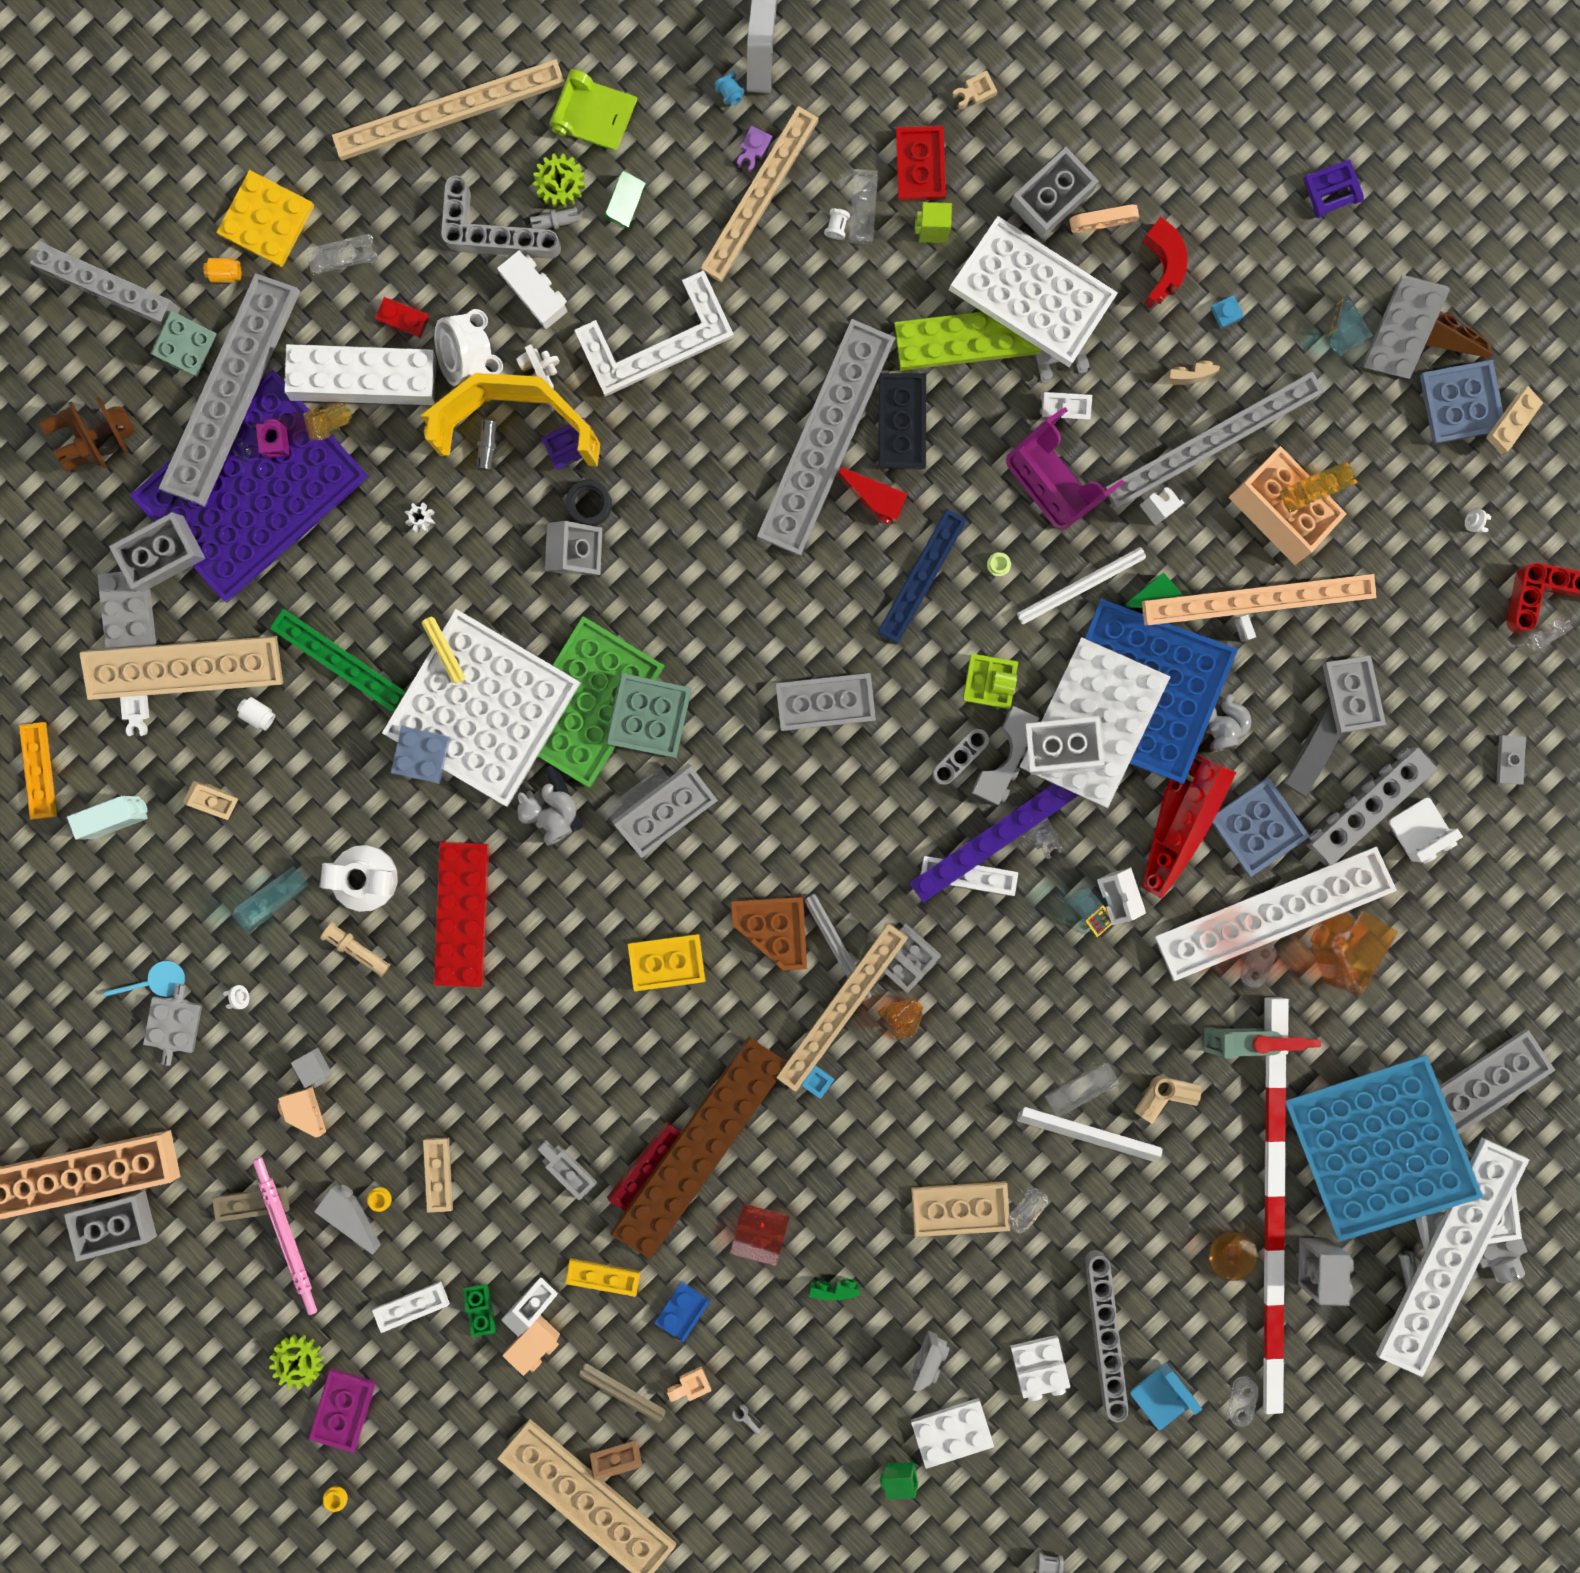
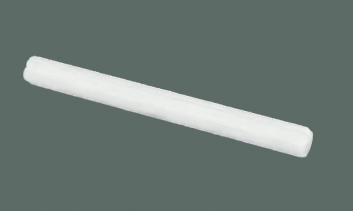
M1137 548L1020 611L1017 614L1019 621L1025 624L1146 558L1143 549Z

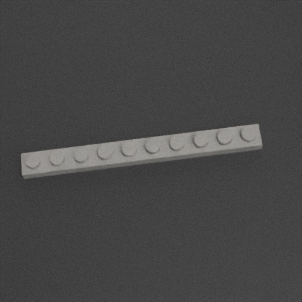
M1313 372L1305 375L1121 478L1125 483L1108 496L1115 510L1320 396L1324 393V390ZM1116 481V482L1112 483L1111 485L1105 487L1104 490L1106 491V490L1109 489L1111 486H1113L1114 484H1116L1118 481Z

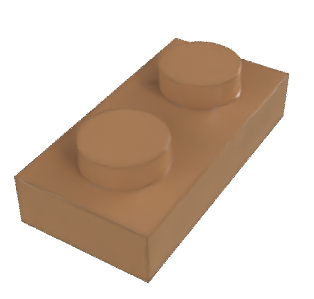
M637 1441L590 1454L593 1477L596 1481L642 1467Z

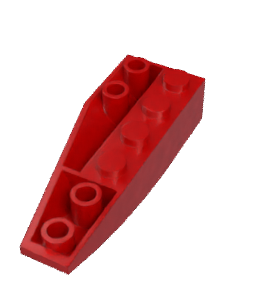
M1198 754L1195 757L1201 759V762L1194 759L1188 772L1193 777L1192 782L1186 779L1184 784L1170 780L1164 792L1142 884L1143 889L1159 898H1163L1201 844L1237 773Z

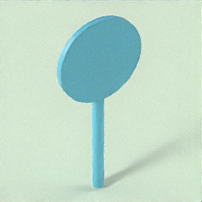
M162 961L150 969L148 981L106 991L104 996L149 986L159 996H173L175 984H184L185 974L182 968L175 962Z

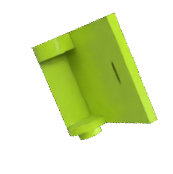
M571 69L549 124L552 127V131L560 136L567 134L617 151L637 102V97L596 84L586 73Z

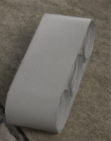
M981 729L969 732L932 770L933 780L940 785L952 782L986 748L989 742L987 733ZM973 734L982 736L983 743L980 747H976L971 743ZM960 750L966 754V761L963 764H959L954 760L956 751ZM941 767L948 769L950 773L946 781L940 780L937 776V771Z

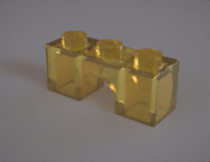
M1347 461L1298 481L1279 493L1288 512L1292 513L1320 499L1323 500L1357 484V481Z

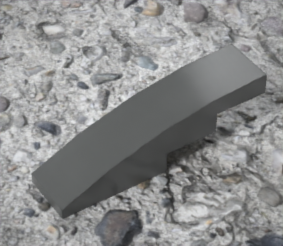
M1331 704L1327 705L1303 743L1305 746L1293 763L1295 766L1283 783L1303 797L1309 793L1342 734H1337Z

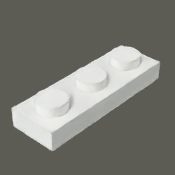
M440 1281L378 1306L372 1312L382 1333L447 1307L450 1303Z

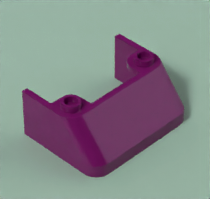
M1066 407L1043 421L1006 457V464L1053 526L1059 530L1069 528L1125 483L1121 479L1106 491L1095 481L1088 482L1082 487L1055 453L1054 449L1060 444L1061 435L1054 426V423L1068 412Z

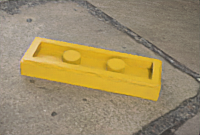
M570 1258L565 1284L636 1297L641 1271Z

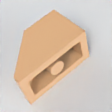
M313 1086L278 1098V1110L280 1115L284 1116L285 1122L314 1137H319L326 1132Z

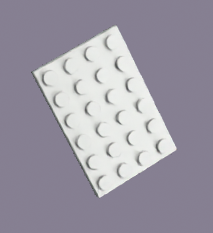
M999 216L993 222L949 288V291L1069 368L1117 295L1116 291Z
M1081 638L1041 722L1100 716L1105 768L1037 774L1036 776L1108 808L1170 680V676ZM1027 750L1020 768L1030 772Z

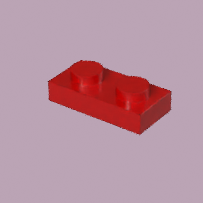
M387 297L383 298L375 317L378 322L420 339L430 318L426 313Z

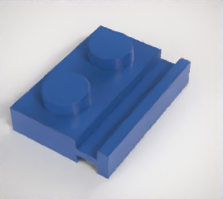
M681 1281L658 1315L655 1324L684 1342L710 1303V1299L705 1298L701 1293Z

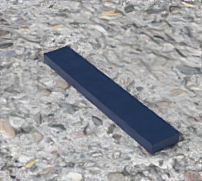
M948 508L945 510L880 626L878 634L898 645L967 522L966 518Z

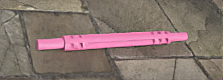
M262 1157L255 1158L252 1161L260 1181L258 1185L297 1293L301 1294L308 1315H312L317 1312L310 1291L312 1287L273 1179L269 1178Z

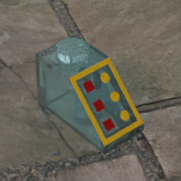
M1349 295L1337 303L1329 333L1330 344L1333 350L1338 352L1340 356L1363 344L1373 336Z
M1082 886L1065 901L1096 937L1112 925L1107 909L1088 887Z

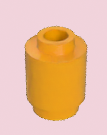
M208 258L207 263H204L205 278H209L211 283H235V280H241V265L238 260H233V258Z

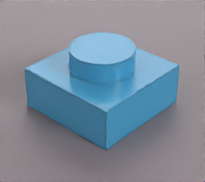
M1234 295L1211 306V311L1220 329L1244 317Z
M815 1065L801 1086L821 1099L835 1079Z

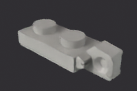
M545 1140L539 1146L538 1151L546 1157L543 1160V1163L546 1165L545 1168L579 1201L596 1185L597 1181L559 1145L554 1148Z

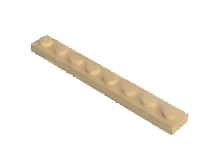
M799 106L797 107L703 263L701 271L704 270L707 275L722 283L817 125L818 117Z
M890 923L887 924L776 1077L795 1092L798 1090L901 949L908 936Z

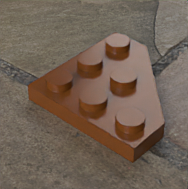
M803 897L731 901L732 923L739 932L747 937L783 971L807 969Z

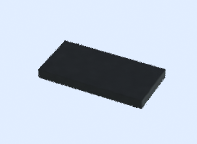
M880 373L878 378V469H926V373Z

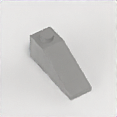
M337 1183L331 1188L314 1212L373 1255L381 1244L357 1197L353 1195V1191L345 1185L340 1186Z

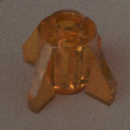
M906 998L905 1000L884 1006L878 1011V1015L888 1021L895 1030L897 1039L901 1041L906 1036L911 1038L917 1033L921 1018L923 1017V1008L916 999Z

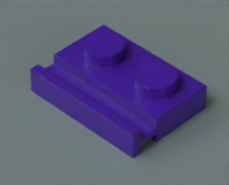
M570 424L541 438L557 470L583 458L578 451L580 433Z

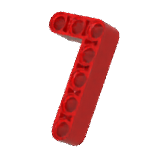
M1532 563L1519 568L1515 576L1506 621L1508 629L1513 633H1522L1532 630L1536 626L1544 591L1580 598V590L1575 586L1576 579L1580 582V571L1542 563ZM1529 570H1531L1534 573L1533 580H1531L1528 576ZM1552 575H1555L1557 578L1556 585L1552 582ZM1524 593L1528 594L1530 598L1529 603L1524 601ZM1520 616H1522L1525 620L1524 627H1522L1519 623Z

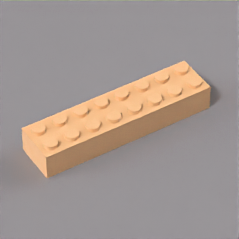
M171 1130L0 1166V1219L171 1183L180 1177Z

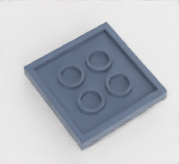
M1493 360L1420 374L1433 445L1487 435L1503 415Z
M1265 778L1220 809L1212 822V825L1248 877H1252L1310 837L1270 778Z

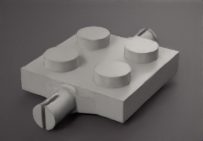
M175 984L174 997L161 998L154 996L151 1000L143 1045L158 1047L163 1050L162 1065H171L173 1052L175 1051L194 1052L202 1004L191 1003L183 999L185 984Z

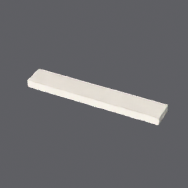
M1027 1107L1018 1113V1122L1155 1162L1162 1155L1163 1149L1161 1147Z

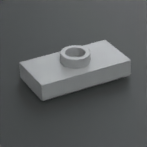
M1499 736L1496 783L1524 784L1526 737Z

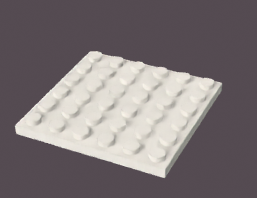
M455 609L442 634L465 676V680L458 684H454L451 681L433 646L382 733L396 742L399 739L401 726L450 736L443 769L501 804L508 806L581 682Z

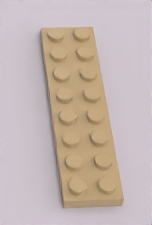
M277 636L80 652L88 700L283 684Z
M531 1419L528 1420L499 1455L498 1460L631 1573H654L676 1547L675 1541L602 1479L596 1481L593 1477V1472Z

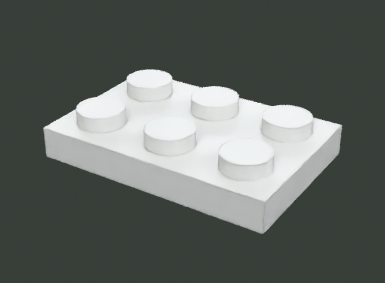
M979 1398L911 1419L926 1469L994 1447Z

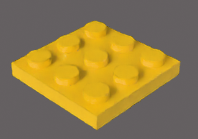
M249 170L216 233L282 268L315 205L311 201Z

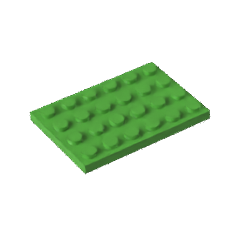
M583 616L553 664L555 668L581 682L538 757L591 788L616 747L615 745L606 744V738L620 674L626 673L657 680L665 666Z

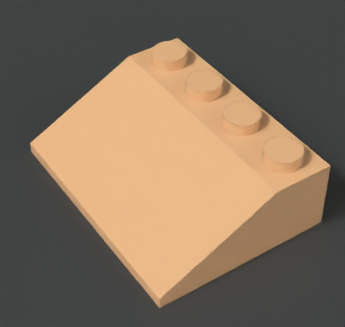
M1281 446L1229 496L1231 501L1294 565L1311 554L1346 515L1339 505Z

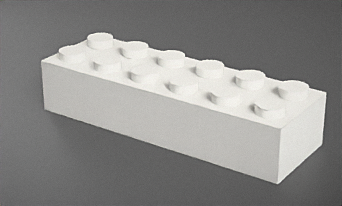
M286 345L285 393L290 401L435 404L436 357L433 350Z

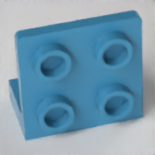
M1167 1362L1130 1390L1131 1396L1158 1430H1162L1189 1408L1194 1415L1202 1410L1199 1403Z

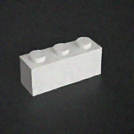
M519 250L497 269L542 326L547 329L568 312L564 305L567 301L559 291L554 293L549 287L552 283L543 272L539 274L535 270L537 265L528 254L524 256Z

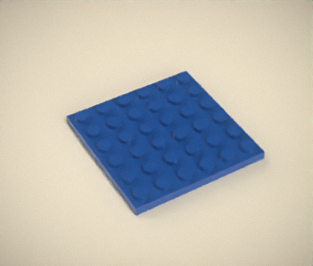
M1101 599L1085 639L1170 676V680L1129 764L1184 784L1238 649L1168 623L1144 626L1143 614Z

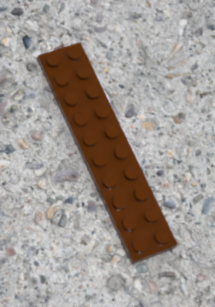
M748 1036L683 1128L681 1134L676 1138L611 1230V1235L651 1260L778 1080L776 1077L787 1061Z

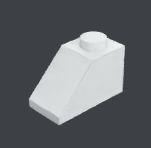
M539 1278L502 1318V1321L519 1337L532 1326L558 1293L542 1278Z

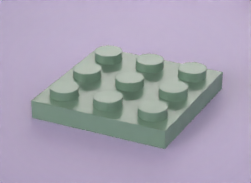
M621 673L606 744L676 758L692 688Z

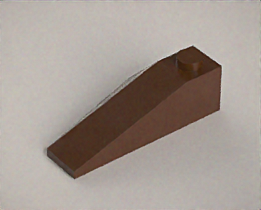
M1449 310L1446 314L1440 311L1425 345L1486 358L1492 357L1493 352L1488 340L1468 325L1461 327L1458 320L1454 318L1455 315Z

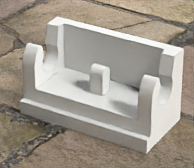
M1041 393L1042 408L1040 409V414H1042V417H1050L1066 407L1068 412L1061 418L1090 419L1092 395Z
M1169 488L1163 489L1165 494L1168 495L1167 502L1156 493H1153L1140 504V507L1155 526L1184 504L1183 500H1179Z

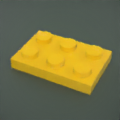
M699 934L628 943L634 991L706 981Z

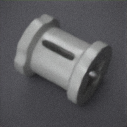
M1041 1552L1037 1553L1036 1573H1063V1555L1051 1557L1044 1556Z

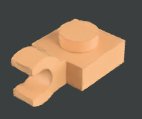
M702 1366L680 1376L681 1384L667 1388V1394L671 1402L685 1395L691 1401L711 1391Z

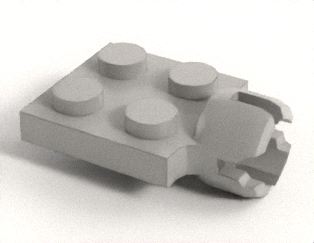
M1523 1239L1488 1244L1478 1264L1479 1267H1490L1498 1283L1514 1282V1277H1517V1280L1525 1276V1271L1521 1264L1520 1256L1528 1252Z

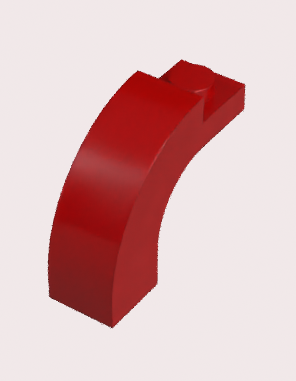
M1161 216L1142 242L1159 257L1163 268L1160 282L1144 302L1151 309L1156 302L1161 305L1169 293L1175 294L1183 282L1188 264L1187 250L1181 235L1173 225Z

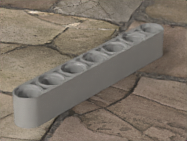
M1093 1250L1085 1257V1267L1102 1405L1110 1420L1122 1422L1128 1416V1403L1111 1266L1102 1252ZM1095 1260H1103L1100 1268H1092ZM1098 1284H1106V1288L1102 1292L1095 1291ZM1101 1308H1109L1105 1316L1098 1315ZM1104 1332H1112V1335L1109 1339H1101V1336ZM1107 1356H1115L1112 1363H1104ZM1110 1380H1118L1115 1387H1107ZM1113 1404H1121L1117 1411H1110Z

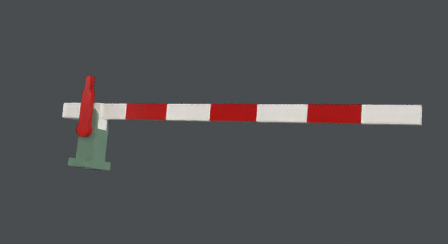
M1282 997L1265 998L1264 1028H1204V1052L1224 1059L1234 1058V1056H1266L1263 1412L1266 1414L1283 1413L1286 1054H1288V1051L1321 1047V1040L1288 1037V999Z

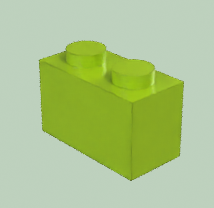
M923 202L922 209L917 211L915 219V234H919V242L947 243L951 230L952 203Z

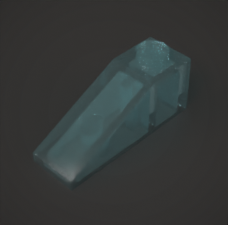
M293 866L237 906L232 916L248 934L269 919L309 884Z

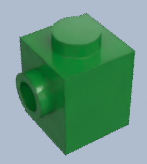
M914 1462L886 1463L884 1474L880 1475V1485L882 1489H885L887 1499L916 1497L919 1481Z

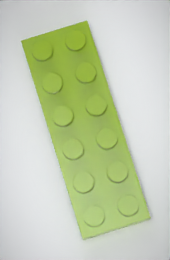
M984 312L900 321L894 324L900 371L1042 353L1040 348Z

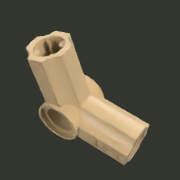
M1156 1076L1152 1079L1150 1088L1134 1112L1153 1124L1168 1100L1197 1106L1201 1097V1085L1170 1079L1165 1076ZM1167 1082V1091L1160 1094L1158 1092L1159 1085Z

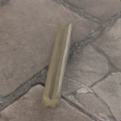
M585 1364L579 1373L581 1378L658 1423L662 1421L666 1412L665 1409L589 1364Z

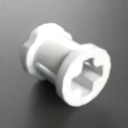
M830 209L829 214L831 218L824 234L832 239L843 240L845 239L846 234L844 230L847 220L850 219V213L842 209Z

